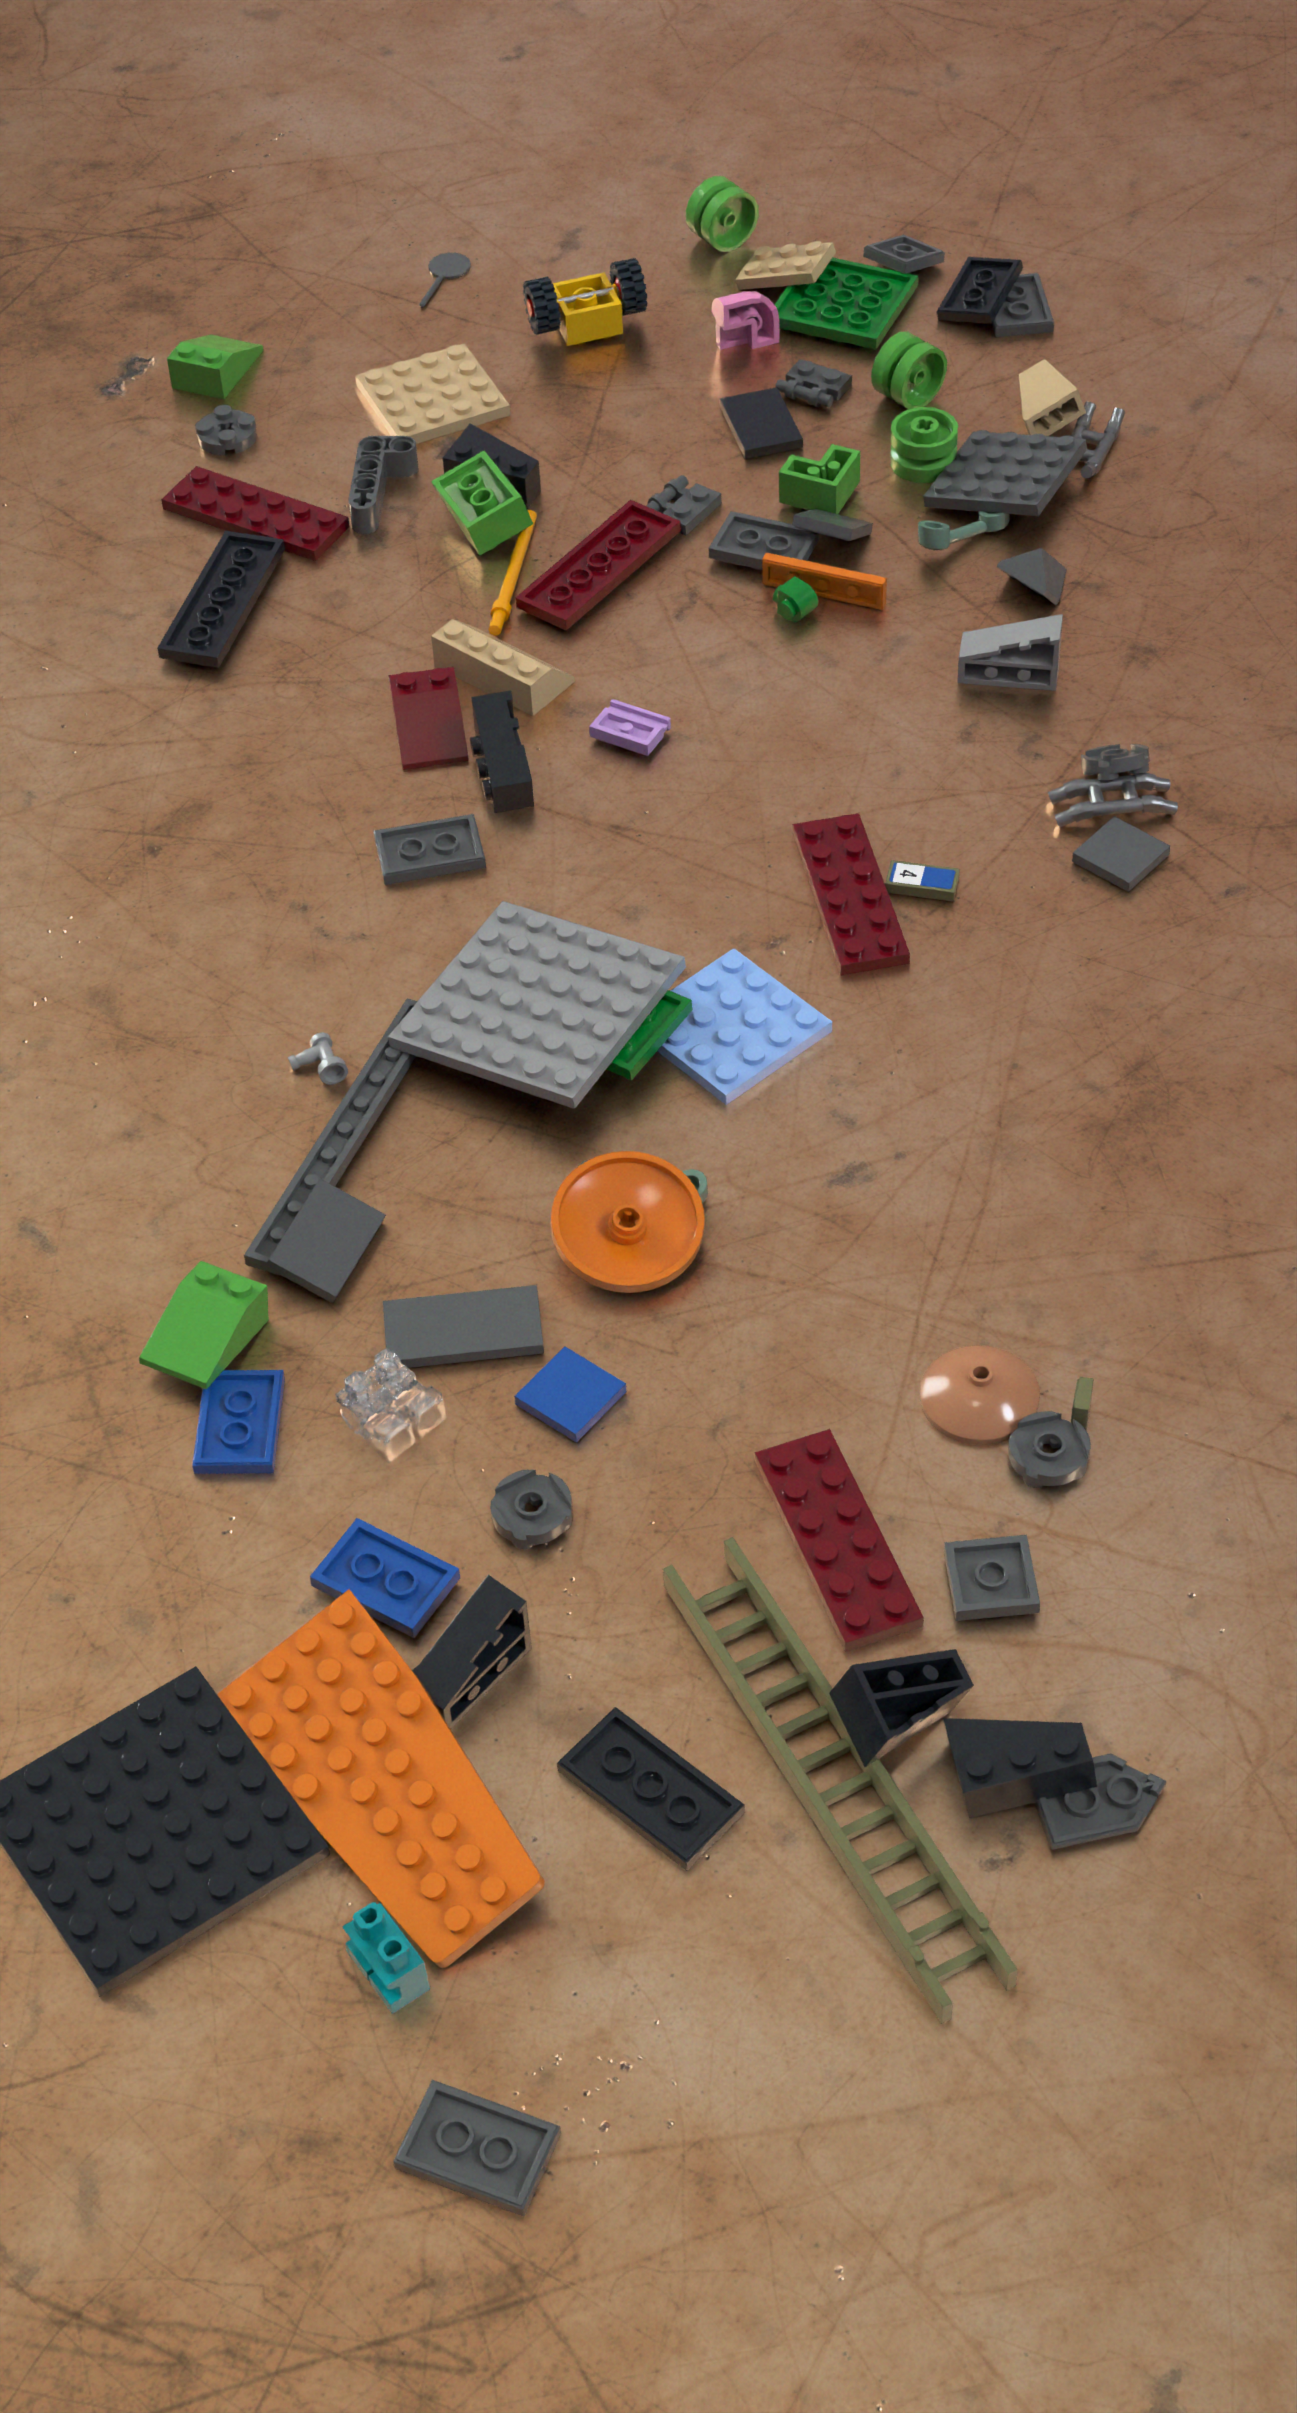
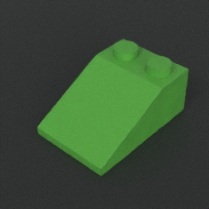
M207 335L182 341L167 357L171 386L173 389L225 399L263 352V345L216 335Z
M485 451L480 452L431 481L460 529L479 555L494 549L500 543L533 525L521 495Z
M200 1261L179 1283L139 1357V1363L207 1389L269 1321L267 1285Z

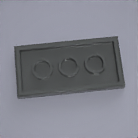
M537 1285L383 1301L388 1368L401 1369L544 1353Z

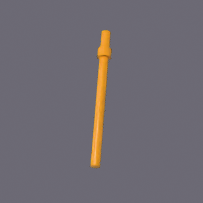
M528 510L533 525L518 534L498 600L494 601L490 615L492 619L488 631L494 636L501 633L503 624L508 620L511 612L510 601L537 518V514L533 510Z

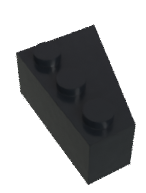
M470 423L442 457L444 474L480 452L485 451L521 495L528 509L541 492L539 461Z
M511 690L471 697L475 737H470V745L473 757L479 756L476 759L479 779L485 778L482 781L485 801L491 800L494 813L533 807L532 778L524 744L521 745L517 731L519 723L518 718H514Z
M487 1575L421 1663L412 1670L427 1690L450 1729L532 1649L526 1600L490 1575Z
M956 1649L851 1665L829 1694L865 1768L948 1715L974 1684Z
M943 1718L969 1819L1034 1803L1039 1798L1050 1799L1097 1787L1094 1763L1082 1723Z

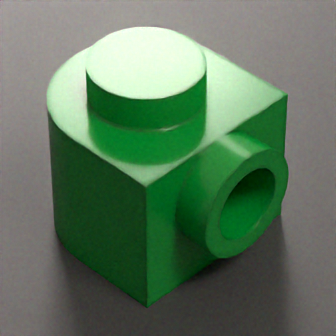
M796 576L792 577L785 584L778 586L773 594V601L777 603V613L784 619L792 622H799L818 606V597L813 588Z

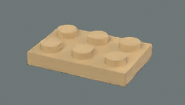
M814 241L807 245L796 246L795 244H787L776 248H771L770 246L760 247L754 252V255L735 279L738 290L815 283L836 253L833 242L821 243L820 241Z

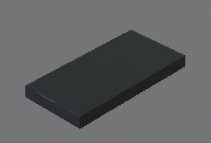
M616 1707L557 1762L558 1772L686 1871L745 1813V1804Z

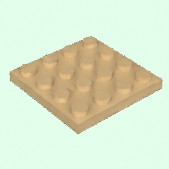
M465 343L452 345L447 349L425 353L420 357L398 361L393 365L371 369L365 373L355 375L357 387L390 435L412 437L416 444L464 430L470 423L477 426L511 415L509 403Z

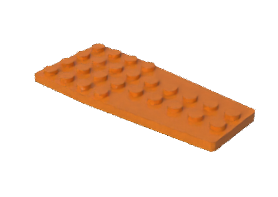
M350 1589L217 1694L313 1826L438 1967L446 1968L543 1889L545 1885L543 1876L427 1690Z

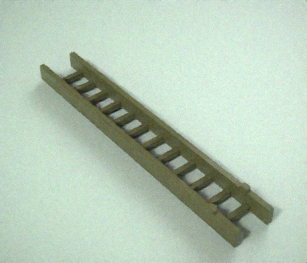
M732 1537L724 1541V1559L738 1581L708 1593L698 1600L693 1598L673 1565L663 1568L665 1589L941 2024L951 2019L953 2003L940 1982L986 1959L1006 1991L1015 1987L1018 1969L989 1927V1921L983 1912L980 1913L881 1761L878 1759L864 1768L829 1694L833 1688L735 1539ZM747 1593L758 1612L714 1631L704 1612ZM767 1624L779 1643L735 1663L723 1644ZM787 1655L799 1672V1675L755 1695L743 1675ZM808 1687L821 1707L776 1727L764 1707ZM829 1719L842 1739L797 1760L785 1739ZM851 1752L863 1773L819 1794L806 1773ZM872 1785L885 1806L840 1828L827 1806ZM895 1819L908 1840L862 1862L849 1840ZM917 1853L930 1875L885 1897L871 1875ZM940 1888L953 1911L908 1933L894 1910ZM962 1923L977 1946L931 1969L918 1945Z

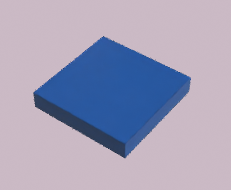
M565 1346L514 1397L515 1405L577 1443L627 1392L625 1382Z

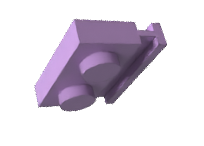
M612 699L610 707H605L589 726L590 737L648 756L662 740L664 732L671 729V718Z

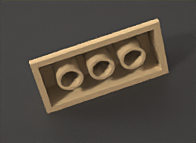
M451 619L431 635L435 667H454L457 678L488 694L511 690L513 706L531 716L538 713L575 682L574 676L476 627Z

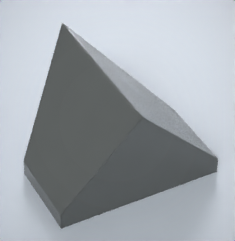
M1039 548L998 563L997 567L1009 577L1019 580L1025 587L1030 588L1040 596H1044L1051 603L1057 605L1061 597L1067 569L1044 549Z

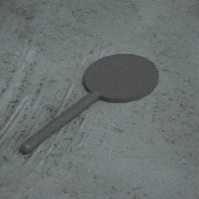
M444 253L430 260L428 265L429 271L437 279L421 300L420 307L423 308L443 279H454L465 275L471 267L469 258L459 253Z

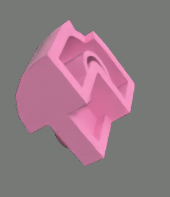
M757 291L740 292L713 300L712 314L716 318V344L720 350L746 343L749 344L751 349L779 343V315L776 306L769 298Z

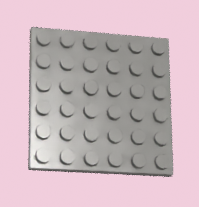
M502 901L388 1036L389 1044L394 1049L575 1109L686 968L684 956Z

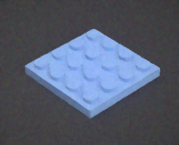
M733 948L670 990L691 999L693 1010L657 1052L727 1105L831 1033L832 1021Z

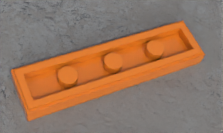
M765 553L762 558L763 585L778 587L796 576L810 585L819 597L883 610L886 605L887 578L771 553Z

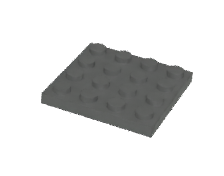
M986 430L973 431L958 450L956 458L944 468L923 495L924 505L930 508L1039 516L1087 451L1086 439L1073 438L1072 436L1052 437L1043 434L1022 435L1015 432L992 433Z

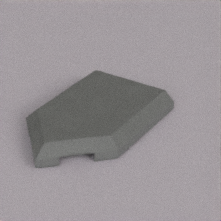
M1111 1753L1092 1757L1097 1787L1050 1799L1039 1798L1037 1802H1034L1050 1848L1054 1850L1138 1831L1164 1789L1166 1780L1151 1773L1146 1775L1126 1765L1127 1761Z

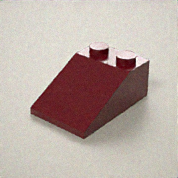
M454 667L388 675L403 770L469 761Z

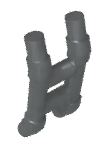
M1085 402L1084 408L1086 413L1078 418L1070 436L1086 439L1087 443L1098 446L1095 451L1087 449L1080 461L1086 462L1085 466L1081 469L1082 477L1090 478L1099 472L1103 460L1113 442L1117 439L1121 429V423L1125 415V411L1121 408L1113 410L1104 433L1089 430L1096 405L1092 402Z
M1146 772L1119 776L1113 780L1075 779L1064 783L1062 787L1048 792L1053 805L1068 798L1070 800L1088 794L1090 799L1088 802L1075 804L1070 809L1056 814L1055 818L1059 827L1094 816L1140 811L1142 813L1152 812L1158 814L1160 812L1175 815L1178 809L1177 802L1165 800L1159 796L1143 795L1141 798H1138L1136 790L1139 789L1168 792L1170 788L1169 779L1156 777L1155 774ZM1122 790L1123 800L1104 801L1102 792Z

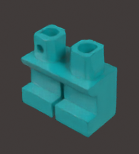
M376 1902L368 1904L354 1913L352 1921L342 1926L351 1938V1940L345 1943L347 1953L368 1981L370 1980L371 1986L392 2014L430 1990L425 1962L381 1903L376 1904Z

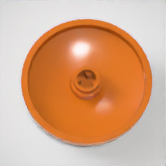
M611 1152L596 1156L582 1163L562 1182L553 1200L551 1233L554 1245L561 1259L573 1273L584 1281L596 1287L614 1292H643L659 1288L681 1275L693 1262L703 1239L704 1208L693 1183L673 1164L657 1156L642 1152Z

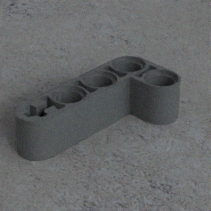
M368 436L360 440L348 500L352 529L356 533L370 534L378 529L387 477H410L418 472L416 441L412 437Z

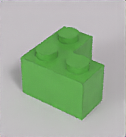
M831 444L820 461L790 455L779 471V503L791 505L795 508L819 509L838 514L860 482V451Z

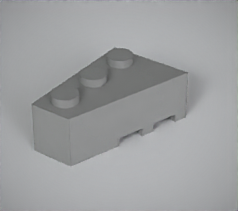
M1063 614L963 632L958 661V683L1056 691L1060 664Z

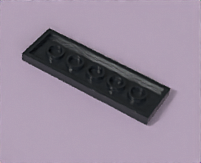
M225 531L157 647L159 658L219 668L285 551L284 539Z

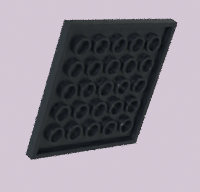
M196 1666L0 1780V1847L99 1997L330 1856L327 1843Z

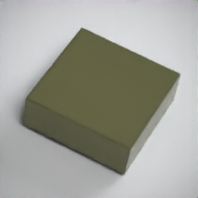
M1080 1377L1077 1379L1071 1423L1073 1424L1074 1419L1087 1431L1094 1379Z

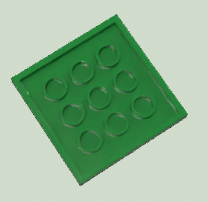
M832 258L815 283L786 287L774 304L779 315V329L832 339L836 342L855 344L863 348L877 349L918 287V276Z

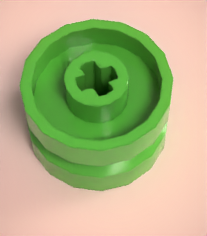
M713 176L704 180L694 190L686 207V223L689 229L721 252H730L743 245L755 230L759 218V206L755 198L724 176Z
M898 332L887 340L875 358L871 371L872 385L876 391L891 400L893 399L907 409L924 407L937 395L944 382L947 372V358L943 351L910 332Z
M917 407L898 414L891 423L892 445L890 466L894 473L904 480L915 483L934 482L944 468L952 463L957 456L958 423L955 418L946 411L933 407Z

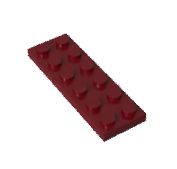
M198 466L193 468L161 499L164 510L225 531L284 539L285 551L313 561H317L350 527L348 516Z
M629 500L516 596V608L564 630H568L681 531V521L636 501Z
M856 813L792 824L793 837L840 975L910 964V952L860 814Z
M824 1430L755 1452L757 1468L844 1651L848 1652L923 1627L924 1617L831 1430Z

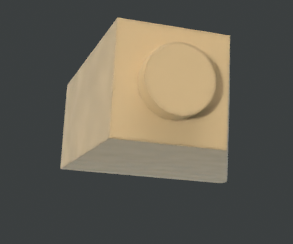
M1046 359L1019 374L1022 416L1029 435L1043 434L1049 436L1086 413L1078 389Z

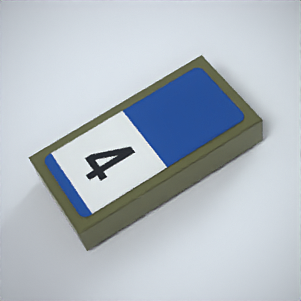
M891 860L885 886L888 893L954 901L960 869Z

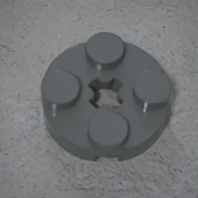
M229 405L215 407L213 413L206 415L195 425L200 447L204 451L215 455H226L225 450L235 449V454L243 452L255 443L257 437L255 417L240 410H232Z
M1120 744L1101 746L1085 751L1086 756L1082 754L1080 756L1083 773L1085 775L1098 774V780L1116 779L1119 777V772L1129 771L1131 774H1140L1149 771V748L1141 744H1131V750L1120 749Z
M1043 1411L1030 1414L1018 1423L1017 1429L1013 1434L1011 1433L1009 1438L1008 1455L1012 1467L1023 1477L1025 1484L1033 1488L1059 1486L1072 1482L1075 1479H1080L1085 1475L1090 1458L1091 1443L1087 1431L1079 1422L1073 1419L1072 1424L1068 1420L1061 1419V1413ZM1044 1444H1050L1051 1448L1060 1449L1055 1453H1045L1042 1451Z
M521 1470L504 1478L495 1489L496 1494L491 1500L490 1505L492 1522L496 1530L504 1538L512 1541L513 1545L519 1549H529L534 1545L549 1542L568 1530L572 1524L571 1493L566 1483L557 1475L549 1473V1477L545 1475H536V1470ZM530 1502L533 1506L539 1504L542 1506L535 1512H526L524 1504Z

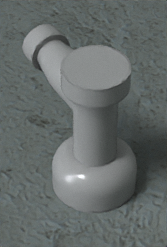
M327 1033L315 1034L310 1039L311 1048L302 1051L296 1056L288 1057L293 1070L300 1068L299 1066L321 1060L318 1066V1074L321 1081L325 1084H337L343 1081L348 1074L345 1061L340 1057L334 1056L331 1049L333 1043Z

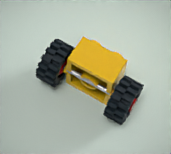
M631 258L612 262L610 265L611 271H609L610 281L605 272L552 283L548 276L525 281L523 284L524 304H526V314H528L529 324L531 323V329L534 334L538 335L559 330L567 346L581 345L588 341L601 338L608 339L612 336L623 334L622 315L625 316L647 310L648 303L646 299L648 298L645 292L647 288L646 284H644V275L641 273L642 268L638 260Z

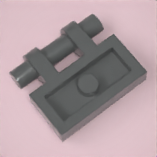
M799 359L786 373L785 381L779 379L775 388L777 387L779 392L784 393L787 398H801L807 400L809 405L816 407L820 405L831 407L833 400L838 401L852 386V375L840 372L837 369L814 364L811 361Z
M680 475L677 479H671L666 483L664 490L660 494H654L648 500L646 506L681 521V531L679 533L686 536L722 504L721 493L697 483L690 489L685 488L689 484L688 479ZM671 500H675V501H676V502L673 503V504H672V503H669Z

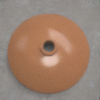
M973 1345L946 1352L930 1364L921 1380L920 1403L928 1421L947 1437L967 1444L989 1445L1007 1441L1011 1433L1013 1434L1017 1429L1018 1423L1024 1417L1037 1413L1039 1408L1040 1389L1033 1371L1014 1354L996 1347Z

